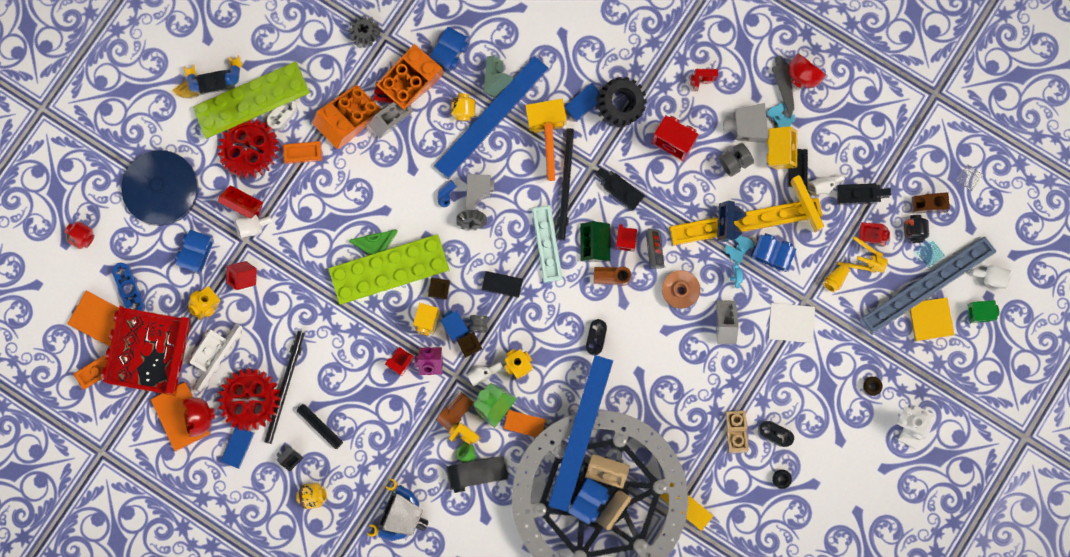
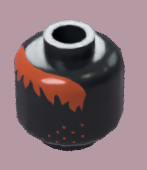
M910 215V219L904 221L905 239L909 240L910 243L925 242V239L930 234L929 221L922 218L921 215Z

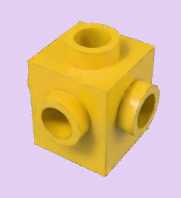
M208 286L202 291L197 290L191 294L188 309L193 316L201 320L204 317L212 316L221 300Z
M513 349L506 354L507 358L504 359L506 363L504 368L509 375L513 374L517 381L533 371V367L530 364L532 359L527 351L522 352L521 349L518 351ZM516 361H521V364L519 366H516L514 363Z

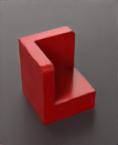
M619 224L615 249L634 252L637 229L625 228L622 224Z
M244 261L227 265L226 283L235 290L256 285L257 268L249 262Z
M399 347L392 358H388L385 365L403 376L415 357Z

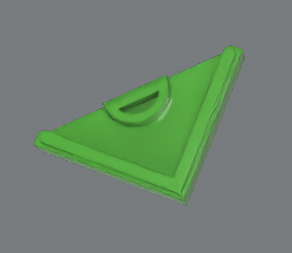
M394 229L383 233L366 235L350 239L349 242L367 254L372 255L387 250L397 235L398 230Z

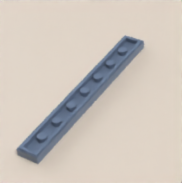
M984 236L862 317L860 321L871 335L875 334L997 252L996 249Z

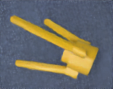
M854 236L853 240L875 256L872 255L869 259L857 256V260L868 263V266L837 262L838 266L844 264L849 268L883 273L887 267L888 259L883 257V253L876 251Z

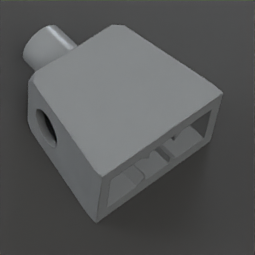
M765 103L735 110L733 120H723L724 132L735 131V139L738 141L766 143L768 140Z

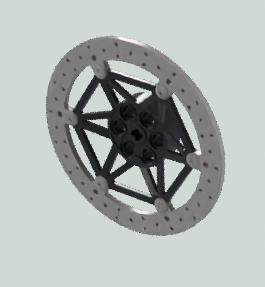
M598 410L597 414H600V416L596 417L593 430L615 431V435L611 440L589 443L587 450L610 446L611 448L604 458L610 459L615 451H617L616 461L622 463V452L625 451L650 482L625 481L622 489L612 485L604 486L601 482L593 480L607 488V494H609L604 505L600 504L597 509L600 512L598 517L613 498L615 490L620 489L629 495L628 487L649 489L631 498L610 529L627 540L629 544L596 551H589L604 527L597 522L587 524L578 519L577 546H574L550 517V514L573 515L559 509L550 508L548 506L549 502H547L559 463H562L566 450L561 441L570 436L576 414L553 423L534 439L521 458L512 489V508L515 524L523 543L533 557H552L553 554L555 557H561L545 542L537 529L534 518L541 516L572 551V557H597L629 550H635L639 557H646L648 552L650 557H668L678 542L684 528L688 509V491L684 471L679 459L667 441L657 431L632 416L619 412ZM625 427L626 431L623 432L621 428ZM628 437L639 441L653 454L663 470L665 479L657 480L626 444ZM551 440L555 442L554 445L550 444ZM551 452L555 459L539 503L531 504V489L535 473L546 454ZM583 463L581 470L584 471V474L577 479L570 505H572L582 487L581 481L587 478L585 475L588 467ZM668 493L669 506L665 524L658 538L649 546L645 539L660 494ZM652 495L653 498L641 534H638L627 512L628 506ZM624 518L633 537L616 527L615 524ZM587 525L595 528L583 547L584 526Z

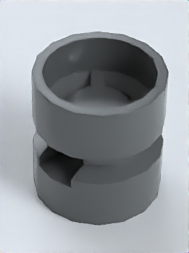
M742 142L734 146L732 152L726 151L718 157L721 166L730 177L739 173L741 168L746 169L754 164L753 156Z

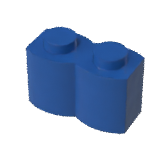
M447 27L430 58L449 72L452 68L456 69L460 62V59H458L460 54L465 53L469 47L468 37Z
M189 230L183 236L182 244L184 245L182 250L176 254V265L179 268L200 275L214 239L208 235Z
M767 233L760 235L751 258L787 272L797 249L790 242H778L773 235Z
M586 478L568 513L587 524H590L591 521L595 522L600 513L597 511L600 504L604 505L609 498V494H607L608 489Z

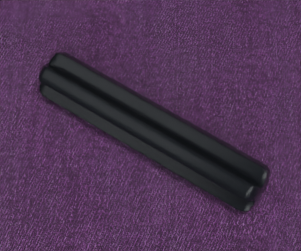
M305 404L300 405L297 412L334 449L340 448L343 441Z

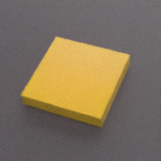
M948 297L926 300L909 310L915 342L955 335Z

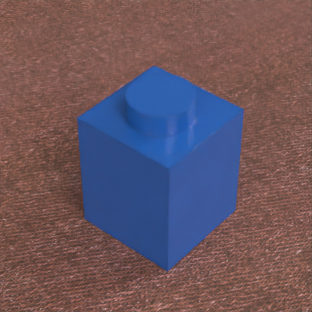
M450 310L442 315L443 319L440 321L452 342L469 333L457 310L455 312Z

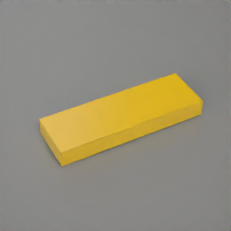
M798 175L790 183L816 233L824 228V224L801 176Z
M660 494V498L669 504V494ZM688 495L686 519L702 531L713 518V515Z

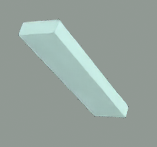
M551 205L532 208L544 283L561 281L563 278Z

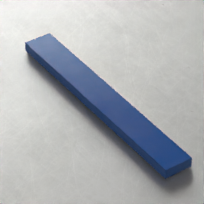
M534 56L434 167L449 179L549 68Z
M597 355L594 356L548 505L549 507L568 512L614 360Z

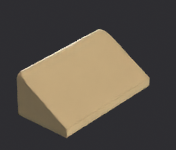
M592 454L585 477L623 489L629 465Z
M618 490L597 519V523L606 530H610L630 502L631 497Z

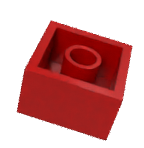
M665 115L654 133L652 144L684 162L695 145L699 134L696 133L697 131L693 127L682 125L676 117Z

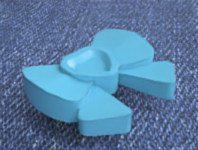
M782 103L770 108L766 114L767 117L773 119L778 128L788 127L791 123L795 122L794 114L791 116V119L789 116L785 118L784 114H781L786 108L785 104Z
M742 235L735 239L739 244L736 246V249L725 245V253L729 254L730 258L739 264L742 263L745 253L754 247L753 241L747 237H742Z
M734 262V277H730V281H734L736 289L740 288V284L743 282V273L741 268H739V263Z

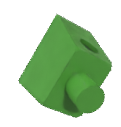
M490 383L479 392V397L473 406L479 416L495 428L517 398L502 387Z

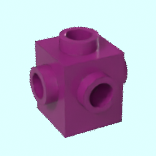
M442 347L419 348L418 356H415V367H419V375L443 374Z

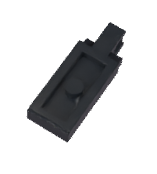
M602 168L597 171L596 176L602 180L600 184L603 186V189L632 212L644 199L645 196L613 171L608 173Z
M876 183L837 185L838 205L873 204L881 202V198H890L891 188L880 189V185H876Z

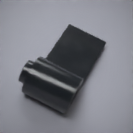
M504 456L446 466L449 489L454 490V493L466 491L465 487L508 479Z

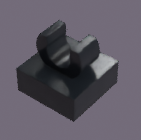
M285 445L284 448L286 450L282 454L278 452L276 460L290 472L303 457L294 448Z

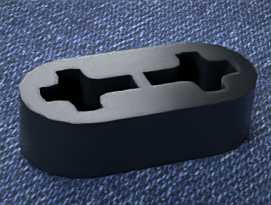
M601 319L594 320L589 328L586 351L592 356L599 355L604 346L607 325ZM597 323H600L601 327L604 328V330H600L599 336H595L596 329H593V326H597ZM594 339H598L597 346H599L600 349H596L595 352H592V348L589 347V344L592 345Z
M764 421L759 425L758 432L764 439L781 447H789L793 444L794 435L790 430L771 421ZM770 425V429L774 431L775 434L768 433L767 435H765V430L762 429L763 426L766 427ZM787 433L790 441L783 444L782 438L777 435H785Z

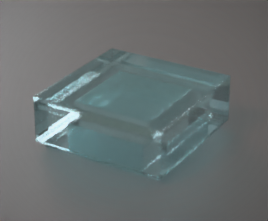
M934 241L917 252L928 268L945 256Z

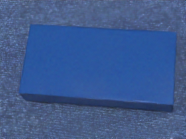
M591 83L564 107L565 111L578 122L598 104L596 97L599 95L597 94L599 90Z
M237 426L233 431L221 462L240 469L255 433L249 432L246 429L241 431L239 426Z

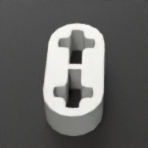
M295 101L287 103V105L292 104L291 107L293 109L291 111L286 110L284 107L286 104L275 108L269 114L267 124L274 131L284 128L296 114L298 108ZM273 118H275V119H278V118H279L280 124H279V125H277V124H274V125H273L272 119H273Z

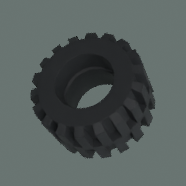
M617 77L610 80L597 93L599 95L596 97L598 104L595 106L600 111L598 113L599 117H604L603 121L605 123L608 121L610 126L625 127L643 115L642 112L646 109L644 104L647 103V99H644L643 96L646 93L645 91L641 92L642 86L640 84L637 86L635 84L636 80L629 81V77L623 79L622 77ZM615 92L623 93L628 98L630 107L627 112L618 111L614 107L612 96Z

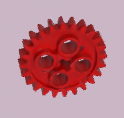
M250 119L247 123L244 122L228 129L229 133L223 132L225 139H219L223 144L217 146L222 151L218 153V156L222 158L220 162L225 165L224 168L227 171L230 170L232 175L237 173L239 178L243 174L246 179L249 178L250 174L256 178L257 172L263 175V169L269 171L268 165H275L272 159H276L278 156L274 152L280 151L278 146H276L279 144V141L275 139L277 135L275 132H272L273 129L270 126L267 127L265 122L260 124L258 119L254 123ZM242 135H246L244 140H239ZM264 139V142L261 145H257V142L259 140ZM236 152H240L238 157L233 158ZM253 157H258L257 161L251 162Z
M250 368L247 369V373L240 369V375L233 373L234 379L227 377L226 379L229 384H222L225 390L219 391L223 398L217 399L218 402L223 403V405L218 407V409L224 410L221 416L224 418L228 417L225 422L232 423L234 428L239 425V430L241 431L246 426V430L251 432L252 426L255 430H259V424L266 427V420L272 422L270 416H277L274 408H280L276 402L281 400V398L276 396L280 393V390L274 389L278 384L276 382L271 383L273 378L271 376L266 377L267 373L264 371L260 374V370L255 369L253 372ZM262 385V392L256 394V388ZM243 386L242 394L237 395V389ZM250 397L254 399L266 398L265 401L250 400L248 403L245 401L233 402V399H250ZM261 404L262 410L256 414L255 408ZM240 405H242V406H243V411H242V413L237 414V412H236L237 408H238Z

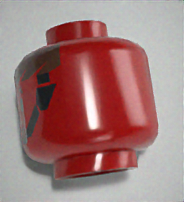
M77 221L74 224L70 223L64 231L67 234L66 242L77 249L88 248L95 237L93 229L81 221Z

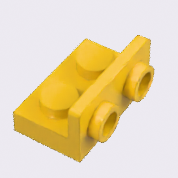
M462 423L459 425L455 424L448 433L451 435L449 440L455 442L460 434H462L460 438L468 444H478L482 438Z

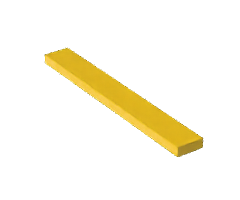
M814 198L812 201L819 216L822 217L819 198ZM800 201L747 211L745 212L747 216L741 220L734 221V224L743 233L805 221L808 218ZM718 217L670 226L669 230L673 246L717 238Z

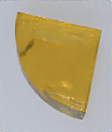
M187 80L172 90L177 96L193 99L199 96L197 92H192L189 89Z

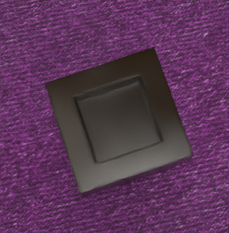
M431 277L428 297L447 300L451 281Z
M474 332L457 340L465 358L483 350Z

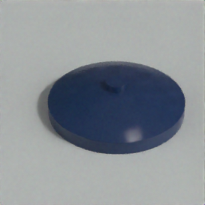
M156 150L139 156L129 165L122 180L121 190L123 201L132 215L144 223L164 226L181 220L191 211L198 197L199 185L194 169L183 157L174 152Z

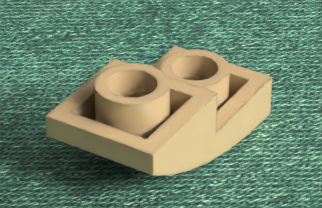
M726 412L728 452H748L746 412Z

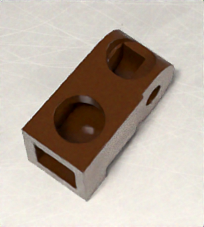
M948 192L912 197L913 213H947L950 210Z

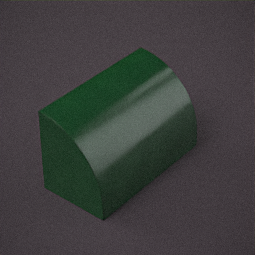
M596 221L581 223V261L609 262L610 223Z

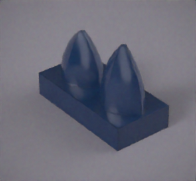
M734 201L719 203L717 241L726 242L734 240L743 234L739 227L734 224V221L743 219L747 214L736 206Z

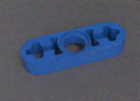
M117 263L112 269V274L125 307L131 309L134 306L132 300H127V298H133L135 303L140 304L137 309L144 311L145 303L131 268L125 263ZM121 267L126 269L124 272L125 278H130V280L124 281L123 276L118 274ZM127 284H132L134 287L131 294L124 293V287Z

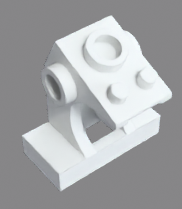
M916 405L912 409L905 406L897 422L898 425L903 427L897 440L917 449L920 440L927 438L933 426V414Z

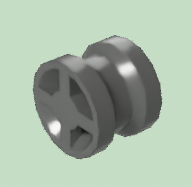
M470 315L472 323L469 331L488 333L487 322L489 317Z

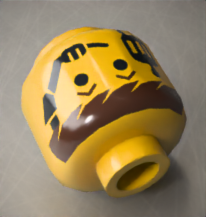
M458 93V97H454L451 100V115L455 117V120L470 121V118L475 116V99L469 98V94Z
M317 482L303 484L299 492L296 493L297 503L301 504L304 509L322 507L323 503L327 500L325 487H322Z

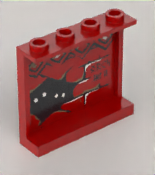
M119 306V310H116L114 314L115 329H112L110 332L111 347L107 348L105 359L108 360L107 365L103 367L101 373L103 382L110 385L176 396L191 319Z

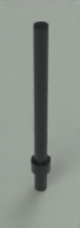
M568 128L566 133L560 216L557 220V225H559L558 240L565 241L566 226L569 225L567 214L574 129Z
M298 331L294 345H291L289 351L291 355L281 384L280 393L278 394L281 400L276 402L280 408H274L277 416L272 415V422L269 424L265 443L272 444L297 358L302 352L301 345L305 332Z

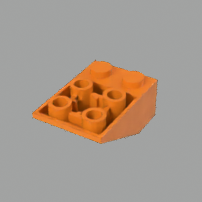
M414 44L376 86L405 110L427 92L444 73L442 67Z
M355 85L319 109L312 124L338 150L357 136L382 109L358 85Z

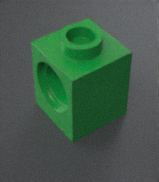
M995 300L971 302L967 305L970 324L993 322L998 319L1000 314L999 306L996 305Z

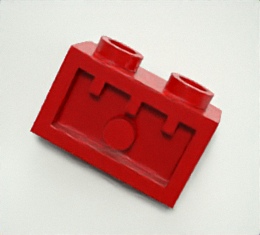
M231 185L218 198L219 203L250 219L255 214L259 217L263 206L262 201Z

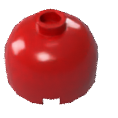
M799 53L792 58L789 64V75L793 78L791 82L799 89L802 86L807 89L817 87L827 76Z
M198 397L183 399V407L187 409L184 413V419L189 437H196L206 433L211 427L212 419H215L214 408H209L208 403Z

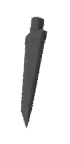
M778 56L775 58L776 66L772 67V72L791 119L794 111L791 76L788 71L789 65H784L782 56Z

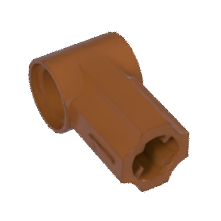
M594 267V284L627 286L631 282V271L627 267ZM626 272L629 276L625 281H621L618 279L619 273Z
M460 392L449 407H446L438 415L436 421L450 432L455 424L458 425L462 416L474 402Z

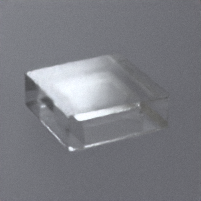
M967 164L956 181L970 191H973L983 177V174Z

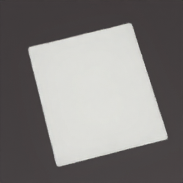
M771 303L769 339L813 343L815 307Z

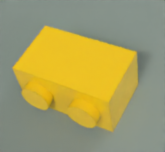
M563 99L526 105L529 131H534V133L543 132L545 122H552L554 130L564 127L563 125H567Z
M791 126L769 128L767 140L769 153H767L766 157L768 166L776 170L797 168V130Z
M419 302L413 326L418 334L424 336L435 334L441 314L439 308Z

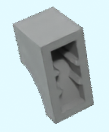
M393 102L378 112L368 125L381 139L411 115L413 109L408 106L403 110L397 103Z
M467 175L466 210H475L481 200L490 197V192H494V181H491V175Z
M717 300V344H737L739 325L736 301Z

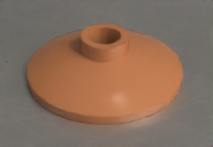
M683 270L674 271L665 278L662 284V295L665 301L672 307L679 309L688 308L698 300L700 284L692 273ZM682 287L684 293L679 294L677 288Z

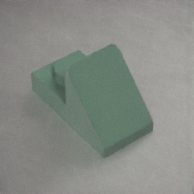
M487 56L483 93L493 98L497 97L513 80V77L502 73L504 70L503 61L495 56Z

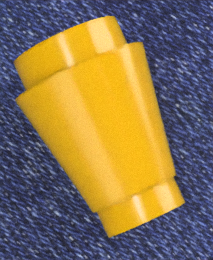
M841 264L824 278V287L833 293L840 290L850 269L846 265Z

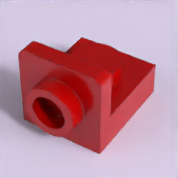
M695 69L694 75L690 77V85L694 86V91H698L699 81L705 84L716 81L718 69Z
M861 222L859 239L865 243L886 246V241L888 242L890 239V231L884 224Z

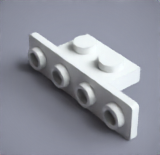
M236 323L226 339L211 329L208 330L188 362L204 371L193 387L195 390L201 392L202 389L207 388L210 383L209 378L219 370L222 358L228 356L232 349L230 346L234 340L237 341L242 335V326Z

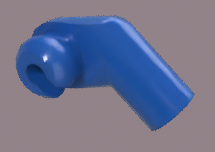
M452 180L438 191V203L441 207H448L451 203L450 193L457 188Z

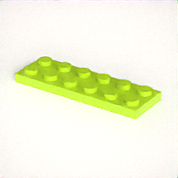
M295 61L193 106L203 135L207 139L309 94L310 91Z
M438 234L328 268L340 305L450 271Z

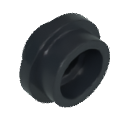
M780 469L773 474L772 482L777 488L786 489L792 483V476L787 470ZM779 476L785 477L784 483L779 482Z

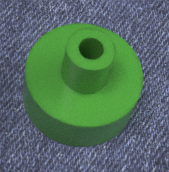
M467 442L462 443L456 452V458L463 463H467L470 460L474 461L477 457L475 447Z

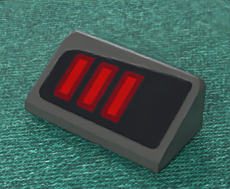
M647 229L646 240L650 269L664 268L661 232L655 229Z

